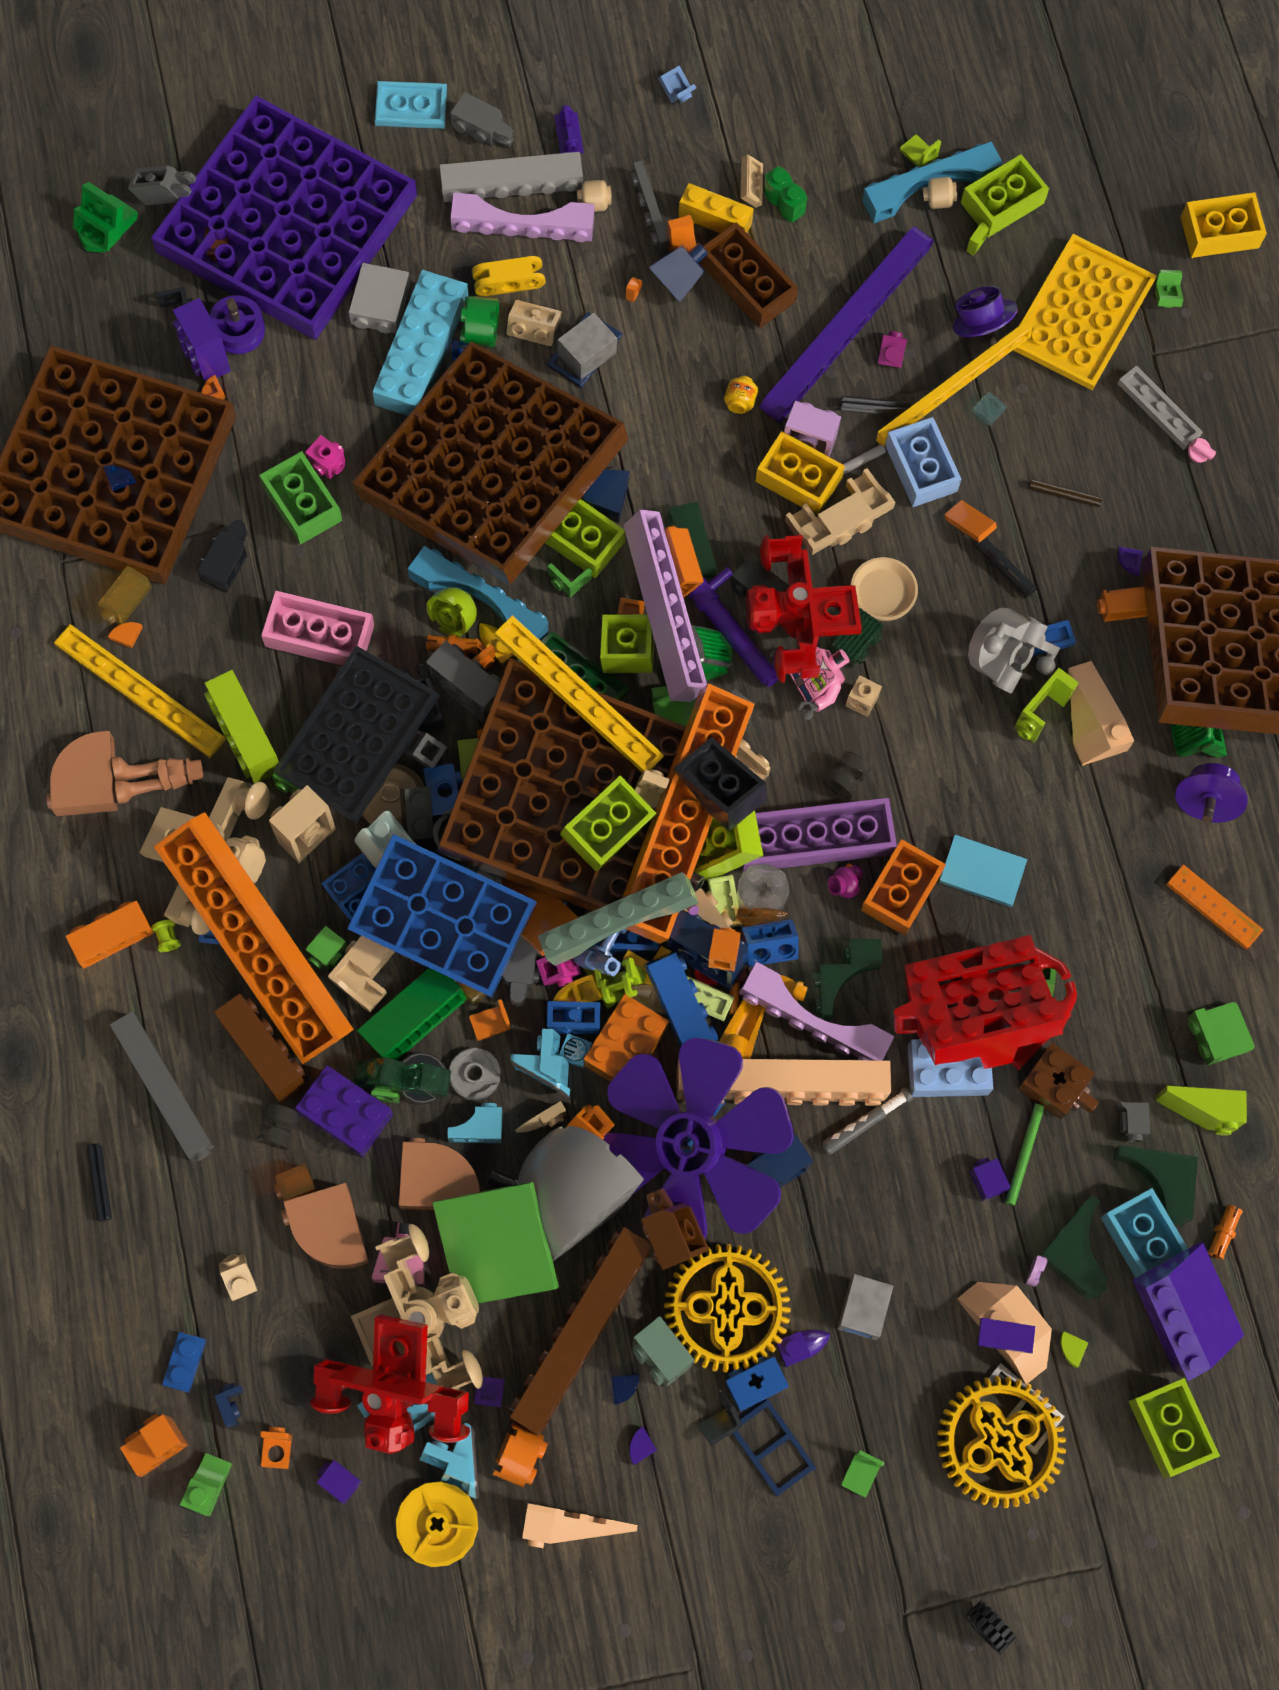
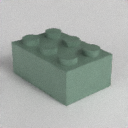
M660 1316L633 1339V1355L641 1364L644 1362L648 1364L651 1369L649 1375L658 1386L663 1383L665 1387H668L690 1369L695 1361Z

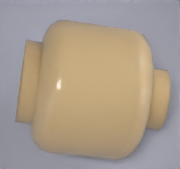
M950 177L930 178L928 187H923L924 201H929L931 209L950 208L953 202L957 201L956 182H952Z
M604 180L585 181L582 184V190H577L578 203L594 204V212L605 211L608 205L612 204L611 186H607Z

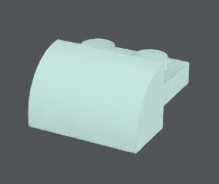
M384 811L368 828H363L355 838V843L375 869L393 834L414 843L390 811Z

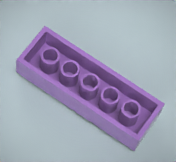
M889 798L755 813L763 856L742 865V871L744 873L892 855L897 844Z

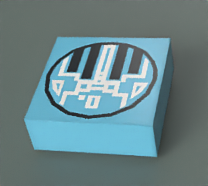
M567 1034L559 1056L565 1058L570 1064L583 1068V1059L590 1050L592 1042Z

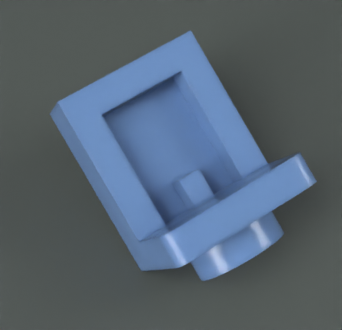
M680 65L658 78L671 103L677 100L680 103L692 97L691 92L696 89L695 84L690 86Z

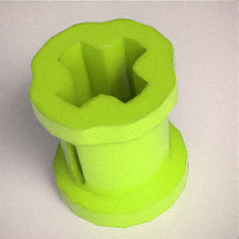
M171 920L159 921L151 926L152 931L156 932L159 943L157 949L160 952H168L181 946L180 941L176 939L173 929L175 923Z

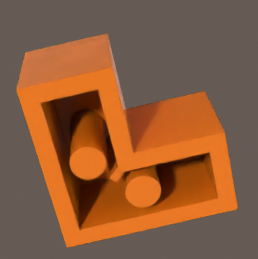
M154 1414L143 1422L145 1425L143 1428L124 1440L126 1444L120 1447L137 1476L143 1477L189 1446L171 1417L164 1414L161 1416Z

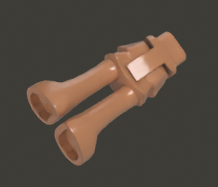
M112 757L113 772L116 780L115 789L119 804L126 803L133 796L155 790L166 791L170 788L175 790L187 783L193 784V780L204 779L201 759L190 761L189 758H186V764L183 759L169 758L168 760L160 759L159 761L147 764L128 765L121 757ZM150 775L159 776V778L139 782H126L131 779Z

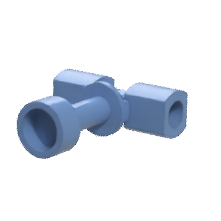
M623 929L604 938L600 947L594 946L593 951L585 950L579 956L574 957V962L582 968L592 971L597 969L603 974L615 976L620 969L621 963L613 958L609 951L618 934H625L627 930Z

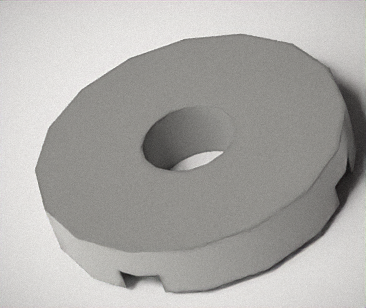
M478 1048L463 1050L451 1062L449 1068L451 1086L459 1096L467 1100L487 1098L496 1090L500 1083L501 1070L498 1061L486 1050ZM473 1067H477L482 1071L481 1078L475 1081L470 1080L467 1076L468 1071Z

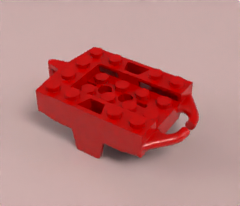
M1031 935L904 965L905 985L909 1003L894 1010V1031L897 1034L917 1033L934 1065L980 1057L984 1069L1012 1063L1019 1047L1063 1034V1028L1076 1003V986L1072 981L1067 982L1064 985L1066 997L1061 1001H1057L1056 998L1052 997L1042 970L1045 968L1054 969L1059 973L1062 980L1069 979L1071 973L1067 966L1059 959L1035 947ZM1027 960L1030 961V964L988 973L990 969ZM951 979L952 981L951 983L939 985L938 983L940 981ZM1018 989V992L1009 993V991ZM956 1004V1007L947 1008V1006Z

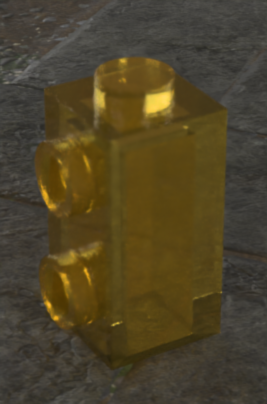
M127 565L98 602L102 612L101 616L110 623L115 621L120 625L124 624L152 587L148 578Z

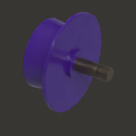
M984 286L971 290L961 296L955 304L960 316L953 324V331L961 337H976L986 334L988 343L994 344L998 341L995 330L1003 327L1015 317L1018 311L1017 305L1011 300L1003 299L1001 289L997 286Z
M1205 763L1195 767L1190 775L1178 784L1175 793L1177 804L1185 813L1206 823H1221L1236 819L1243 814L1248 803L1246 791L1240 785L1238 774L1230 767L1218 763Z

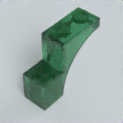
M850 939L848 947H844V962H848V964H820L818 972H814V988H819V997H815V1013L820 1014V1019L824 1021L831 1020L835 996L846 982L861 973L880 970L882 966L881 939Z
M387 1057L358 1061L353 1076L355 1078L354 1084L361 1089H389L430 1098L447 1097L452 1071L427 1063L410 1065Z

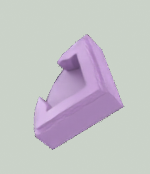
M1036 1256L1033 1259L1026 1280L1027 1285L1037 1286L1041 1271L1044 1272L1047 1263L1046 1258Z

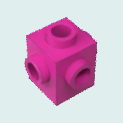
M322 435L305 452L307 460L319 476L324 475L331 479L335 474H339L345 466L343 448L334 441L331 443Z
M546 957L536 961L544 985L558 984V987H563L572 983V978L581 975L579 965L574 962V958L556 966L549 962Z

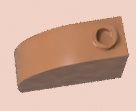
M110 731L94 732L79 737L59 754L51 772V793H47L48 808H51L56 816L118 811L115 789L116 780L112 766V757H115L114 738Z
M410 1138L409 1142H403L399 1196L400 1209L434 1211L433 1202L437 1200L480 1192L479 1183L473 1168L455 1150L436 1143H425V1139Z
M346 1183L284 1201L285 1209L281 1210L285 1226L290 1225L296 1241L312 1259L325 1266L338 1269L354 1268L369 1263Z

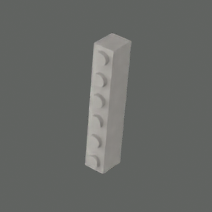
M580 152L440 165L444 202H452L453 193L477 194L482 199L492 197L505 198L514 195L528 196L536 193L551 194L557 191L573 192L582 189L583 184Z

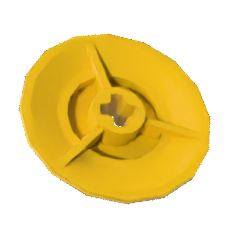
M445 1482L426 1483L411 1491L401 1503L396 1518L397 1538L404 1552L417 1563L430 1567L448 1566L463 1558L473 1546L478 1531L477 1511L470 1497L459 1487ZM432 1518L444 1519L445 1522L442 1524L444 1529L441 1532L437 1529L431 1530L430 1527L433 1525Z

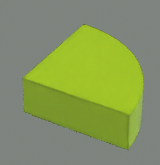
M1063 1331L1060 1337L1062 1352L1066 1360L1073 1367L1078 1368L1088 1342Z

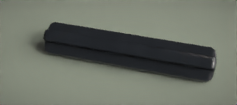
M842 396L840 399V409L845 411L901 415L911 407V403L905 401Z
M99 1143L88 1145L86 1149L97 1221L106 1222L112 1219L103 1151Z

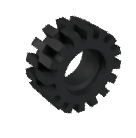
M982 1600L965 1615L972 1628L998 1654H1001L1016 1639L1015 1634L1006 1623Z

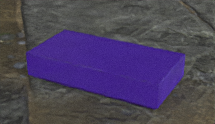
M980 1318L977 1346L1033 1354L1036 1326Z

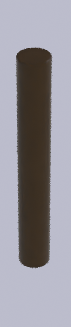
M1033 479L1029 487L1032 490L1100 507L1102 503V497Z

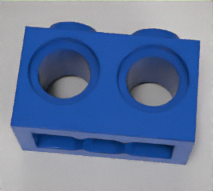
M792 919L742 927V941L748 947V967H753L756 962L765 965L798 959V934Z

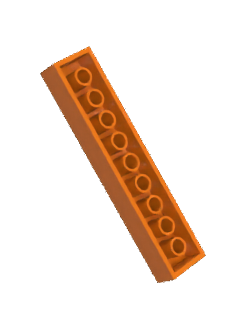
M709 683L699 691L667 776L670 779L666 790L660 796L655 809L656 814L651 819L622 898L681 872L691 879L713 817L675 773L674 767L711 737L736 757L754 708V703ZM678 912L650 919L625 929L660 944L669 939Z
M205 812L190 819L154 846L302 1064L354 1030Z

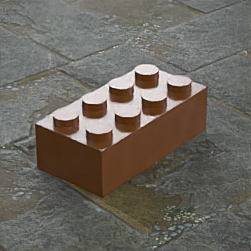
M737 222L703 246L708 254L699 262L700 265L759 328H762L796 302L798 287Z
M238 994L214 1011L220 1023L281 1105L307 1087L303 1080L307 1077L303 1069L295 1059L290 1062L289 1058L291 1055L280 1038L276 1041L273 1039L276 1037V1034L265 1018L259 1020L261 1014L249 997L244 999L241 994Z

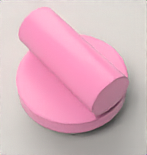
M1202 438L1194 439L1188 446L1189 457L1197 463L1204 462L1207 459L1211 460L1216 454V451L1211 449L1209 443Z

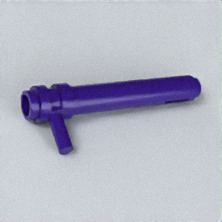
M726 567L709 583L703 578L704 582L687 596L690 600L695 601V606L700 612L706 614L760 683L767 687L772 686L778 681L774 667L720 602L719 595L715 591L733 575L732 571Z

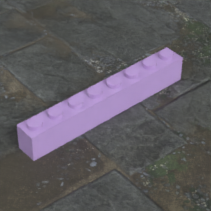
M639 510L624 524V529L670 700L692 702L698 696L699 691L707 685L663 522L660 512Z

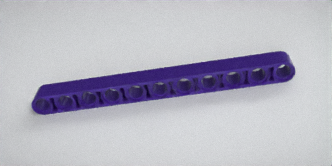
M913 226L768 393L760 405V410L778 423L782 422L791 412L795 401L799 402L925 256L931 248L934 239Z

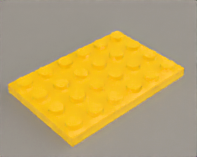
M1072 234L1021 322L1023 324L1028 320L1033 325L1030 338L1013 351L1093 390L1157 275Z

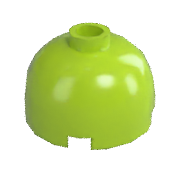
M447 587L441 589L427 602V613L432 622L436 620L442 626L438 629L448 636L456 635V638L461 637L469 631L476 620L477 609L471 595L459 588Z

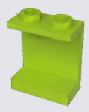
M1058 668L1022 711L1014 727L1019 736L1034 743L1042 731L1045 722L1033 712L1047 696L1064 707L1072 697L1079 682Z

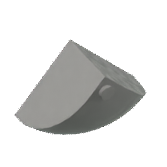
M561 1126L543 1137L528 1154L522 1165L518 1184L532 1181L534 1183L543 1227L552 1261H554L615 1217L644 1179L621 1154L616 1157L610 1152L609 1144L598 1136L579 1127L568 1126L564 1129Z

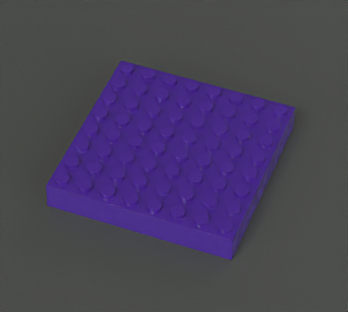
M256 95L198 173L195 183L190 184L191 194L188 197H181L151 239L156 253L232 295L250 298L259 306L261 311L316 340L358 281L362 263L370 264L417 197L415 180ZM205 228H209L210 232L204 239ZM227 237L229 245L222 244L218 246L215 250L217 262H210V258H207L206 254L216 239L223 240Z

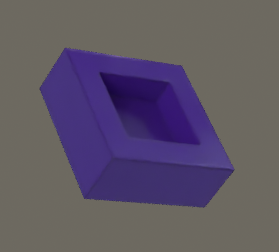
M483 1377L482 1386L479 1389L476 1388L474 1404L501 1408L505 1379Z

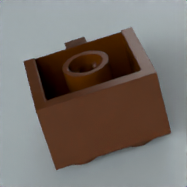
M1053 1042L1047 1047L1018 1088L1027 1097L1037 1104L1044 1106V1109L1060 1119L1069 1112L1071 1107L1077 1110L1080 1106L1087 1112L1092 1113L1099 1104L1096 1099L1089 1095L1091 1090L1086 1087L1095 1075V1072ZM1055 1077L1060 1080L1058 1085L1053 1083Z
M664 1188L646 1195L651 1215L642 1219L644 1224L643 1231L652 1243L654 1258L661 1265L662 1270L709 1251L691 1206L684 1203L674 1206Z

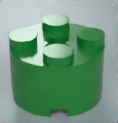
M465 296L464 307H462L461 322H464L460 336L461 344L469 345L472 341L479 346L495 348L497 334L494 333H496L499 323V299Z

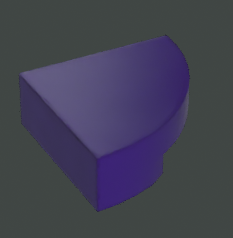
M1119 546L1117 549L1119 563L1130 574L1139 576L1143 551Z
M643 1427L635 1433L630 1444V1458L633 1465L657 1451Z

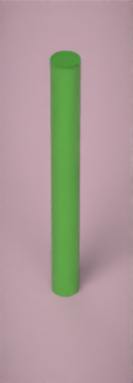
M1034 1104L1011 1180V1188L1008 1190L1005 1203L1011 1206L1016 1204L1045 1108L1040 1104Z

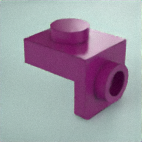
M889 331L888 335L883 334L878 364L902 367L907 338H902L903 333Z

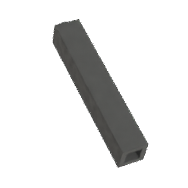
M132 1011L111 1023L112 1030L187 1157L191 1161L195 1159L200 1161L211 1154L210 1150L215 1147L138 1017Z

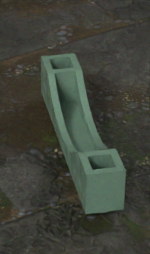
M681 872L540 934L538 938L546 959L556 966L579 956L597 942L616 932L650 919L675 914L699 902L690 879Z

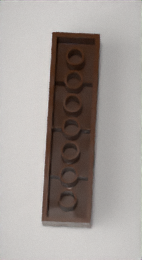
M625 1227L621 1233L616 1231L608 1244L610 1252L607 1256L601 1255L594 1267L595 1277L593 1280L588 1277L580 1291V1295L583 1297L579 1303L576 1301L572 1303L566 1314V1318L569 1319L565 1327L559 1325L552 1337L553 1347L551 1350L547 1348L544 1350L537 1362L540 1366L536 1374L530 1373L523 1385L526 1390L522 1398L517 1396L508 1410L512 1414L510 1416L512 1422L523 1426L538 1436L544 1431L651 1251L652 1244Z

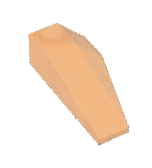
M1092 661L1068 668V675L1079 682L1071 697L1070 714L1073 729L1072 744L1081 765L1083 766L1128 751L1134 739L1125 718Z
M528 1503L522 1538L528 1540V1546L543 1548L544 1543L553 1544L636 1532L638 1525L604 1518H594L585 1514L568 1513L565 1510Z

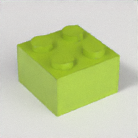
M648 614L603 615L600 656L603 673H653L654 637Z

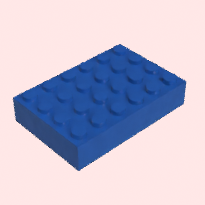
M393 834L350 922L348 930L493 997L537 902Z

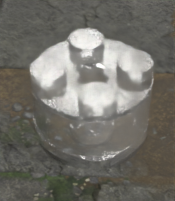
M769 864L749 866L738 882L736 891L738 905L748 918L755 921H768L779 915L786 905L789 894V884L785 873ZM760 890H765V896L760 895Z

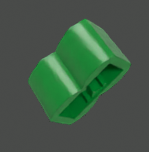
M780 166L765 174L764 195L769 202L778 206L781 216L793 223L805 215L806 193L799 185L793 183L790 174Z

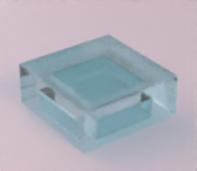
M988 392L973 407L972 412L991 426L1006 411L1007 406Z

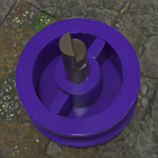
M239 295L228 296L221 299L212 308L210 318L222 338L225 352L245 354L253 351L261 344L265 335V325L261 310L253 300Z

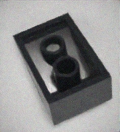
M712 737L674 767L675 773L709 814L729 831L767 801L766 782Z

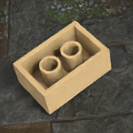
M308 785L303 789L296 790L284 807L280 806L273 811L269 820L277 842L298 863L336 830L329 806Z

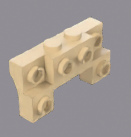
M868 468L863 470L862 476L852 480V478H849L847 480L846 487L851 496L819 513L817 518L807 503L802 505V509L793 515L790 512L786 514L785 522L795 536L803 535V543L812 555L829 545L831 547L838 543L843 545L852 538V535L858 532H866L872 527L874 519L894 508L895 501L879 485Z
M361 936L357 942L354 940L348 945L345 950L346 955L328 975V978L347 993L353 1001L371 1013L387 994L386 990L372 979L395 951Z

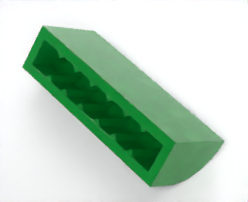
M429 968L357 1031L387 1066H392L467 1000V997L462 988L452 978Z

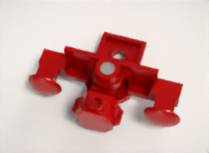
M380 1314L374 1320L373 1370L327 1359L314 1366L316 1397L310 1400V1404L316 1411L334 1414L348 1409L351 1405V1400L342 1395V1390L347 1387L364 1392L362 1397L363 1406L370 1413L364 1419L365 1447L368 1449L391 1454L399 1452L413 1443V1414L408 1412L407 1408L414 1404L428 1405V1411L435 1413V1423L429 1427V1434L434 1439L453 1443L464 1440L470 1434V1428L461 1424V1415L468 1411L469 1392L426 1382L427 1324ZM397 1341L403 1344L404 1354L397 1350Z

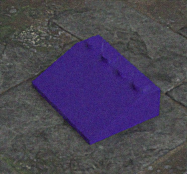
M1202 1242L1133 1279L1174 1373L1185 1378L1186 1381H1190L1211 1369L1244 1336Z

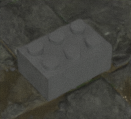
M445 640L426 661L430 680L485 724L501 680L494 674L489 675L483 670L484 667L477 660L467 658L464 655V651L458 645H451Z

